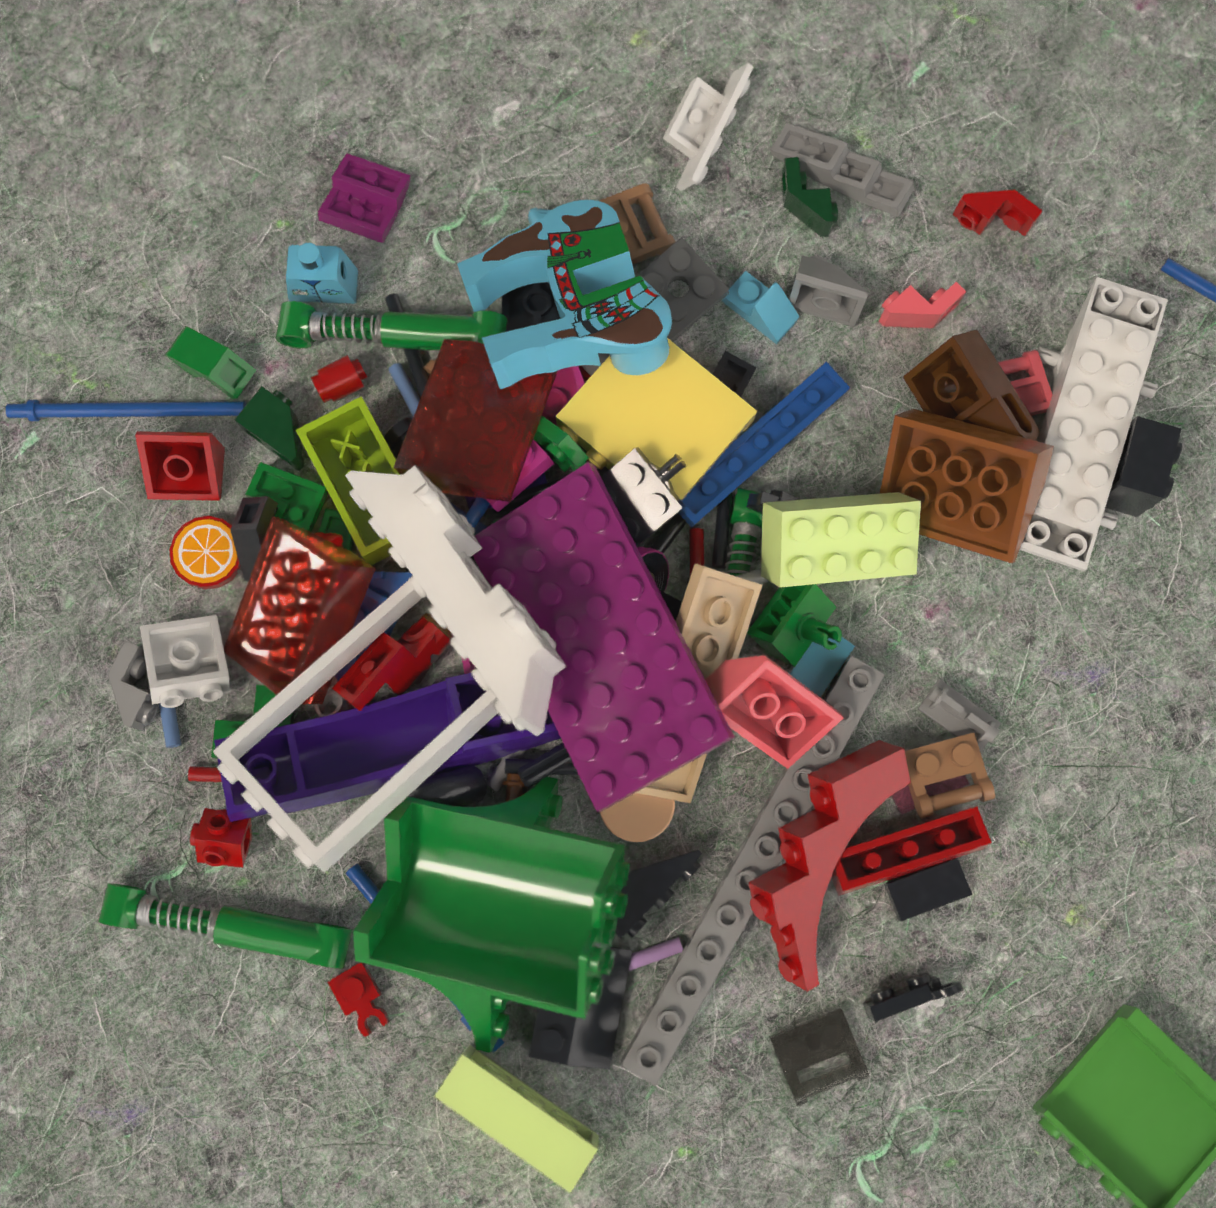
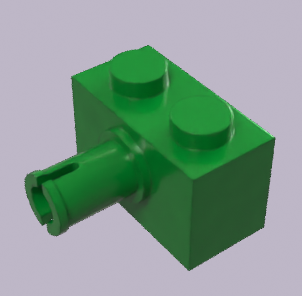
M816 584L779 587L747 632L769 656L793 667L797 665L812 642L828 650H833L837 645L827 639L830 638L840 643L842 638V631L839 627L826 623L836 609V606Z

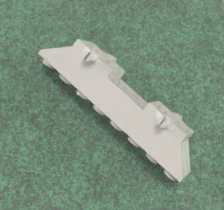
M1096 277L1076 322L1069 331L1065 346L1060 353L1042 348L1041 346L1038 347L1037 352L1042 363L1054 367V381L1051 388L1052 398L1044 418L1038 442L1053 445L1054 449L1046 482L1022 542L1021 551L1086 571L1099 527L1103 526L1110 530L1115 528L1118 515L1105 512L1104 510L1139 395L1152 399L1158 387L1157 384L1144 381L1168 299Z
M413 466L403 475L350 471L346 474V478L353 486V489L349 492L351 497L362 510L367 508L373 516L369 520L370 525L382 539L386 537L392 544L388 551L400 567H407L413 576L408 580L415 591L422 598L427 597L434 605L429 611L443 629L448 627L455 636L450 640L454 649L464 660L469 658L476 669L472 671V675L485 691L490 689L498 699L493 705L502 719L508 724L512 722L519 731L526 729L536 736L544 732L553 678L566 665L555 651L556 642L553 641L546 631L539 628L526 608L499 584L492 589L470 558L482 549L474 537V527L468 523L466 517L458 514L444 493L416 466Z

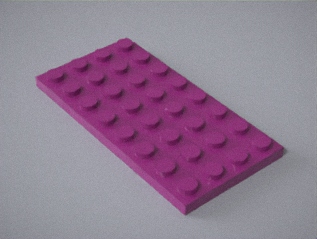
M589 462L474 536L482 549L473 556L482 575L492 589L498 584L502 586L526 608L539 628L546 631L553 641L556 642L555 651L566 667L554 675L548 712L596 812L604 811L735 738L594 464Z

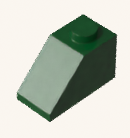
M261 386L234 420L245 433L300 471L304 464L301 440L296 432V429L299 428L298 417L291 408L293 402L280 391L275 390L272 394Z

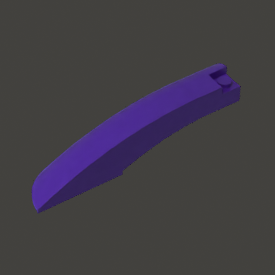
M472 673L448 677L445 681L366 705L361 711L355 708L299 723L275 727L238 761L287 814L374 794L486 691L478 684ZM548 710L544 732L538 736L526 729L519 731L512 722L506 723L497 713L430 776L468 765H480L515 752L525 751L561 739ZM227 738L214 740L215 748H217ZM217 757L218 764H221L222 761ZM220 772L230 822L269 814L264 808L256 812L241 795L247 790L239 780L232 785Z

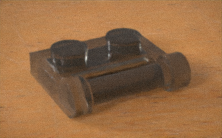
M841 1008L769 1037L797 1107L807 1103V1098L855 1078L859 1082L870 1077ZM844 1052L846 1053L849 1060L848 1064L800 1083L796 1072Z

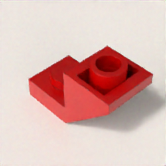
M1016 190L965 193L952 215L958 219L964 228L973 230L979 235L998 216L1009 229L1018 231L1025 237L1043 210Z

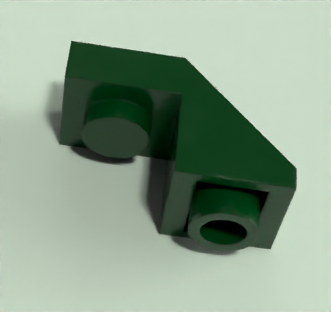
M799 157L785 158L781 171L783 207L820 237H828L832 224L837 223L838 206L836 201L831 202L830 188L806 190V171H800Z

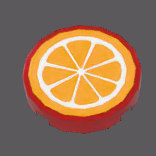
M213 516L197 517L183 524L173 536L169 549L170 563L177 576L189 585L205 590L220 588L231 582L241 567L230 531L232 525L224 519Z

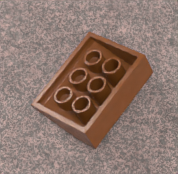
M911 409L894 417L880 494L899 492L921 501L919 535L1013 564L1016 561L1045 485L1054 446L929 412Z

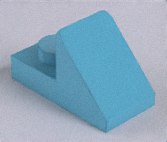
M747 271L738 278L729 289V294L722 299L723 303L776 345L800 317L777 282H774L768 289Z

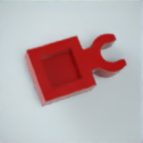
M360 962L327 982L345 1016L355 1011L359 1016L357 1027L364 1037L371 1034V1030L367 1025L369 1016H376L382 1026L389 1023L386 1011L376 1007L373 1003V1000L381 996L382 993L365 963Z

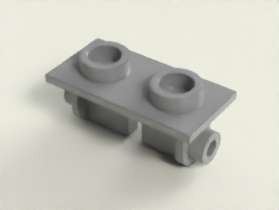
M940 679L937 680L918 708L919 711L956 737L974 733L980 753L987 743H991L999 733L998 727L1001 722Z

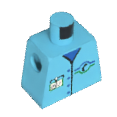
M313 243L290 245L288 247L286 285L289 301L356 304L358 269L340 247L316 246Z

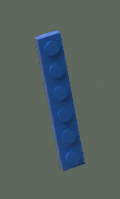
M827 361L737 438L682 500L686 507L679 514L691 528L850 389Z

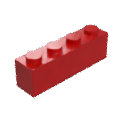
M978 806L845 848L831 877L838 896L983 850L992 842Z

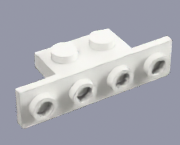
M746 63L731 74L722 94L699 77L690 82L663 137L665 141L690 158L676 186L680 191L694 184L698 185L706 176L708 167L705 165L709 157L714 155L719 149L723 140L720 135L724 127H727L736 115L737 109L734 106L737 100L746 93L751 81L748 78L753 70L751 64Z

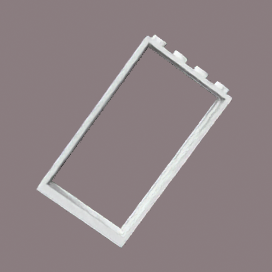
M409 580L213 750L215 755L222 761L217 766V769L232 785L238 780L244 785L247 790L241 794L256 812L264 808L272 816L267 824L282 840L288 835L298 845L292 852L308 869L315 864L325 873L498 713L493 705L498 699L489 689L318 846L307 837L238 761L422 599Z

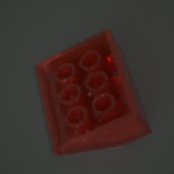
M444 339L393 468L400 475H403L413 466H416L446 494L510 502L558 371L532 375L509 387L500 389L484 344L476 341Z
M272 516L223 648L224 652L278 695L352 630L376 568L353 552L288 521ZM333 677L302 704H323Z

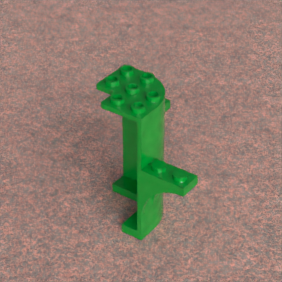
M546 777L529 792L518 798L485 807H456L407 796L384 818L387 880L353 930L355 961L413 976L440 991L454 1003L466 1018L474 1036L476 1050L490 1054L498 1038L503 1039L506 1035L509 1015L505 1014V1006L508 1000L585 1019L591 1003L597 1004L599 1002L603 988V979H601L603 974L609 976L614 963L615 952L610 949L616 932L617 919L623 918L628 901V895L622 893V887H625L630 869V864L624 862L625 845L551 829L550 822L552 818L559 817L563 803L562 795H558V779Z

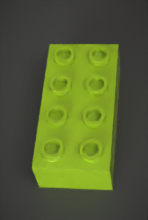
M361 396L296 429V432L362 557L369 566H372L391 556L388 549L392 547V544L386 537L382 539L372 528L369 520L373 516L367 508L362 510L353 500L349 493L353 486L345 475L350 471L403 475V472Z

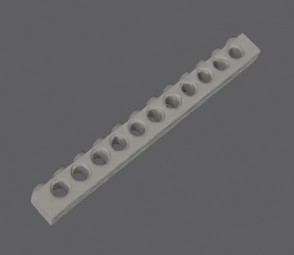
M850 656L844 662L823 699L839 711L844 718L789 769L784 768L685 944L683 951L677 958L623 1054L621 1066L656 1087L753 913L750 906V899L752 897L748 882L775 869L781 863L783 857L780 851L781 839L778 828L809 812L813 804L810 799L811 789L808 774L838 760L885 676L882 672L854 656Z

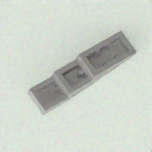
M789 123L785 124L770 149L771 155L784 162L785 158L799 157L800 171H806V176L865 205L897 217L914 191L913 180L883 171L880 161L850 152L847 142Z

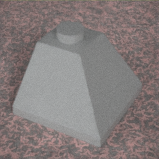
M802 255L789 301L796 311L855 327L867 300L868 292L838 265L829 263L827 259L820 256L807 257Z

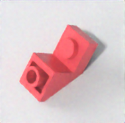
M955 282L947 291L943 287L940 288L927 301L910 285L901 294L896 290L882 304L884 311L878 322L883 327L934 328L959 305L967 291Z

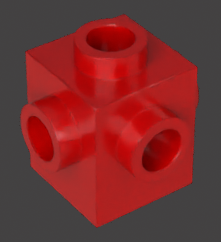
M204 808L200 823H194L190 833V846H195L197 862L206 863L210 866L223 865L243 868L253 837L251 818L230 822L227 809Z

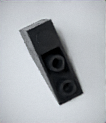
M699 850L629 872L625 887H622V893L628 895L627 907L623 918H618L615 933L620 939L626 933L631 938L634 937L648 922L643 915L653 905L659 910L675 894L670 887L680 877L686 882L701 867V864L697 861L702 855Z

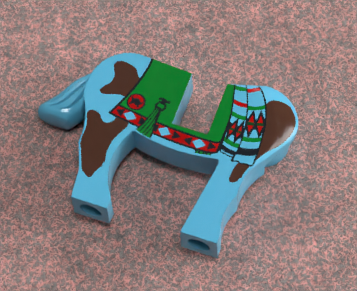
M578 200L563 204L552 210L532 208L528 213L530 226L507 235L486 251L457 263L474 312L486 310L498 298L516 288L542 282H549L560 319L482 338L500 389L509 387L526 377L536 374L553 373L567 367L580 365L601 366L598 353H608L613 366L618 371L628 375L648 374L662 366L668 358L670 347L667 336L672 327L669 305L641 276L635 277L630 252L618 215L610 205L604 202Z

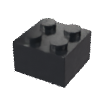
M1140 416L1135 417L1131 421L1105 508L1138 517L1169 496L1174 483V478L1170 477L1172 465L1178 461L1182 451V443L1178 442L1181 428Z

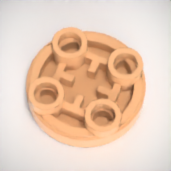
M634 793L604 811H600V815L608 830L618 838L629 842H645L659 836L668 827L674 815L675 800Z

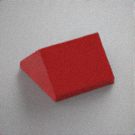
M136 432L135 437L147 499L220 501L222 497L225 448L212 433Z

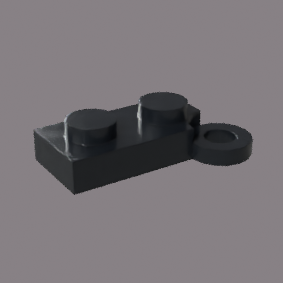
M922 973L907 979L908 986L894 991L892 986L871 993L872 1000L862 1004L868 1019L877 1022L929 1001L957 994L963 990L960 981L942 985L938 977H930L928 973Z

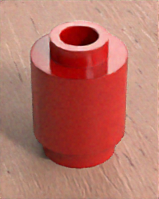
M346 355L318 369V374L312 376L311 380L322 401L326 403L330 400L336 402L364 388L362 380L368 377L358 358L351 361L349 356Z

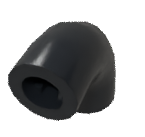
M468 765L429 776L408 797L449 806L464 807L483 800L486 795L487 784L481 770L474 765Z

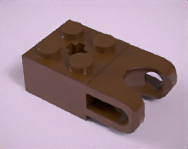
M978 330L952 336L903 376L906 384L925 412L1034 441L1038 437L1039 430L1035 421Z

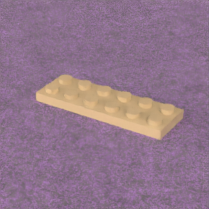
M695 563L676 624L703 677L706 679L725 660L739 658L762 585ZM707 753L636 793L691 803Z

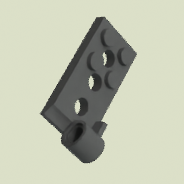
M682 237L637 275L646 280L667 301L672 316V327L667 338L672 342L729 294V288ZM677 280L685 282L689 287L688 292L682 297L671 295L668 287L672 282ZM598 353L601 365L610 356L608 353ZM582 365L590 376L600 367L596 365Z

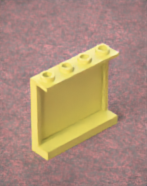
M668 339L670 350L667 360L658 369L648 374H624L613 366L609 356L556 415L557 427L566 432L578 445L587 451L588 460L601 470L604 467L610 470L637 447L640 448L651 463L658 467H662L675 454H678L682 459L674 466L684 461L686 467L673 476L670 481L674 492L682 501L742 431L745 432L754 422L757 410Z

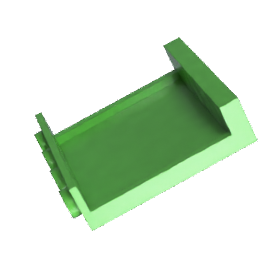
M1123 1004L1032 1107L1042 1117L1038 1124L1055 1140H1058L1061 1136L1071 1146L1068 1150L1070 1156L1086 1170L1092 1166L1102 1176L1098 1183L1117 1200L1122 1195L1132 1205L1131 1208H1174L1216 1159V1082L1138 1007Z

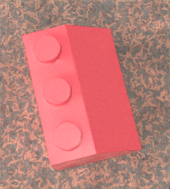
M765 655L725 660L705 679L729 727L787 769L844 718L839 711Z

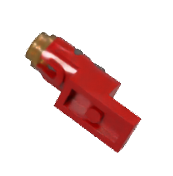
M425 612L418 622L414 623L402 634L398 641L384 632L378 636L332 689L358 711H361L374 698L383 685L398 696L402 695L412 684H419L433 663L438 660L444 650L451 644L450 640L454 636L448 627L443 629L431 613Z

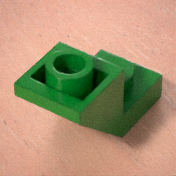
M187 326L182 329L165 353L167 358L191 376L204 377L231 399L239 397L256 372L255 368L231 349Z

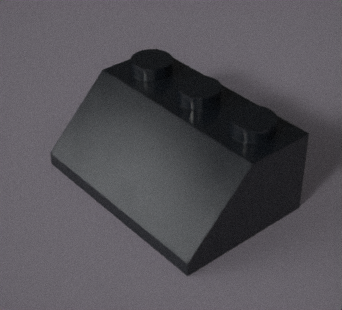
M611 946L610 950L615 952L612 971L609 976L603 974L601 978L603 979V988L599 1002L597 1004L591 1003L585 1019L538 1008L528 1057L567 1066L599 1069L611 1068L632 950Z

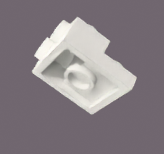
M217 615L140 626L152 705L160 703L165 708H174L180 706L184 699L200 697L202 701L211 702L220 699L223 693L230 692L229 673Z

